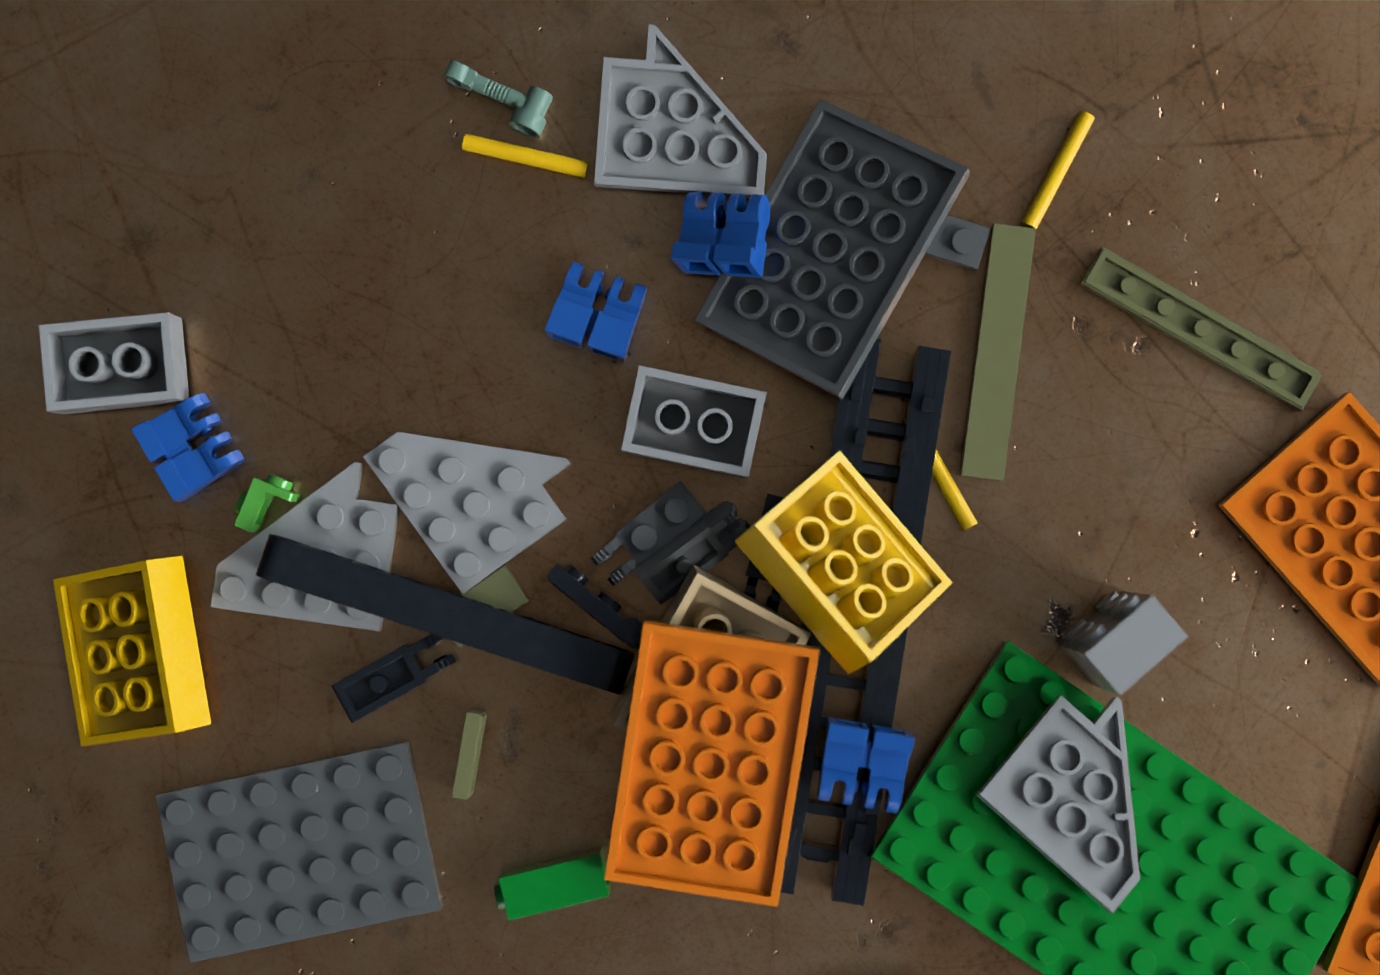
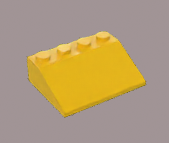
M841 451L831 457L734 541L848 675L872 662L953 583Z
M183 556L145 560L53 579L81 747L172 734L211 724Z

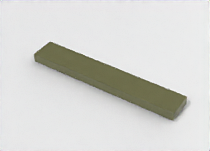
M993 223L991 226L959 476L1004 481L1035 228Z
M1103 246L1099 248L1079 283L1083 288L1296 411L1304 409L1323 373Z

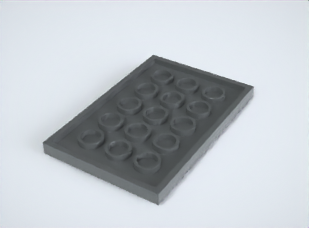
M820 99L766 193L770 204V221L765 235L767 248L762 278L726 276L722 272L696 316L695 321L714 333L843 399L970 175L969 169Z
M409 741L176 789L156 795L190 963L439 911L443 908Z

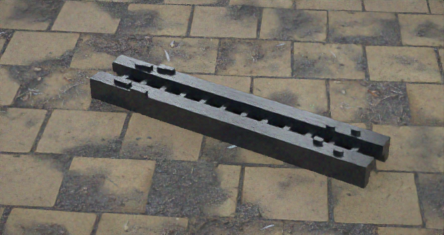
M876 339L844 398L840 399L837 397L827 461L837 452L841 451L863 478L896 483L892 508H888L921 545L951 351L919 346L916 351L912 382L875 377L881 339ZM872 395L909 400L905 424L870 419ZM866 436L902 441L899 465L862 460ZM801 620V627L811 633L805 645L819 647L820 651L780 892L794 895L800 855L806 858V860L828 863L832 860L836 861L831 890L832 901L864 906L871 866L869 855L874 846L883 788L877 791L873 809L863 808L862 783L863 781L866 782L869 768L858 767L856 780H859V787L856 793H854L851 805L809 798L813 770L820 771L822 757L816 756L819 730L820 728H826L827 717L866 723L869 729L868 739H870L872 725L892 728L908 627L872 662L867 664L865 678L830 673L831 654ZM827 685L863 691L858 720L822 714ZM806 813L843 818L839 846L802 840Z

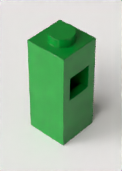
M602 847L502 871L498 878L500 884L494 885L498 909H506L509 921L610 896V881L604 880L606 864Z

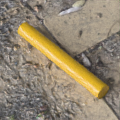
M1079 111L1021 221L1023 226L1037 229L1095 119L1090 113Z
M467 133L463 139L462 150L581 178L587 177L588 161Z
M906 418L901 420V422L905 424ZM936 449L932 477L962 531H965L976 525L977 521Z

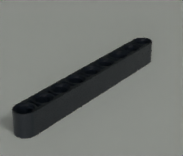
M270 533L255 574L268 581L615 694H622L635 653L513 612L500 608L498 610L491 605Z

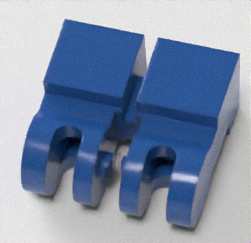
M689 192L684 201L683 224L679 242H674L670 258L687 274L720 275L722 271L726 276L762 278L767 248L765 235L770 221L768 197L763 194H753L747 205L744 194L740 193L731 194L727 203L723 193H711L707 202L703 192Z
M573 261L544 330L546 336L583 349L586 338L589 336L587 344L589 352L625 363L629 345L643 306L647 286L636 283L630 299L627 302H622L619 298L625 279L616 276L612 287L606 291L605 299H607L604 311L595 310L593 306L597 297H601L603 293L602 282L605 272L596 269L589 286L582 288L579 285L585 265Z
M206 393L194 395L149 422L144 421L131 428L149 461L159 464L154 469L173 501L185 502L213 484L218 478L236 469L245 461L240 450L232 451L219 459L217 458L218 451L233 441L228 431L206 438L204 443L193 450L190 443L192 440L200 436L205 437L209 435L214 428L222 423L218 413L211 414L196 422L197 414L211 405V401Z
M827 717L817 800L829 802L834 783L841 780L843 781L841 803L851 805L854 793H856L859 787V780H856L858 767H865L869 769L866 782L863 781L862 783L863 808L873 809L877 791L880 788H886L884 810L897 813L902 800L909 757L912 755L915 741L911 731L872 725L870 739H868L869 729L866 723Z

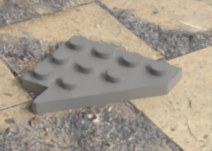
M648 25L646 60L603 57L594 177L595 187L675 193L694 191L703 192L705 195L717 192L723 193L725 196L740 193L744 194L745 198H750L753 194L764 195L767 153L656 25Z
M396 432L363 456L462 594L486 579L567 520L543 487V484L571 465L567 458Z
M352 463L217 564L210 607L382 631V617L268 581L255 574L269 533L390 572L400 507L396 504L358 499L363 463Z
M1062 695L1057 696L976 793V796L1106 912L1114 913L1140 880L1122 701L1118 697L1111 698L1091 722Z

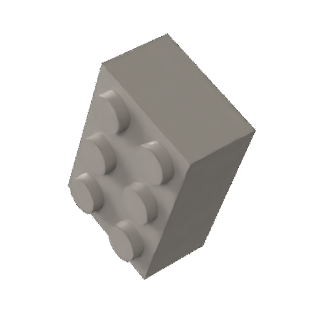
M157 313L39 325L47 412L74 414L181 403L189 398L182 318L176 315Z
M639 365L621 451L748 478L766 392Z
M1113 591L1097 604L1096 608L1099 612L1088 622L1084 619L1079 620L1064 633L1067 640L1059 647L1092 685L1121 695L1183 642L1188 635L1153 595L1125 591L1118 594L1116 591Z

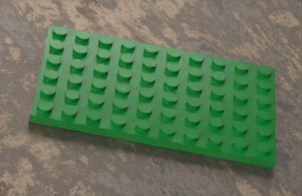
M1010 641L1002 644L899 807L898 812L894 815L869 855V858L1040 975H1310L1354 898L1360 881L1124 720L1140 880L1114 913L1106 912L976 796V793L1057 696L1062 695L1091 722L1104 708V705Z

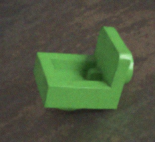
M269 474L267 480L253 478L248 492L243 491L235 504L233 513L238 517L234 526L249 532H260L274 495L290 502H299L301 494L291 490L293 482L276 475Z

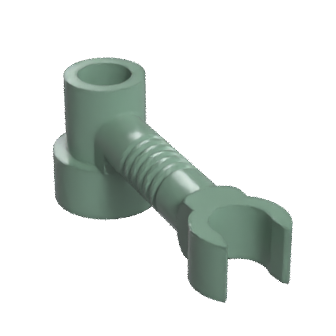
M450 60L444 73L447 76V83L468 91L473 90L515 108L509 125L526 136L540 138L547 123L544 117L553 99L550 93L541 88L530 86L527 94H524L505 85L502 86V84H498V82L493 80L491 81L489 78L479 75L475 70L460 62Z

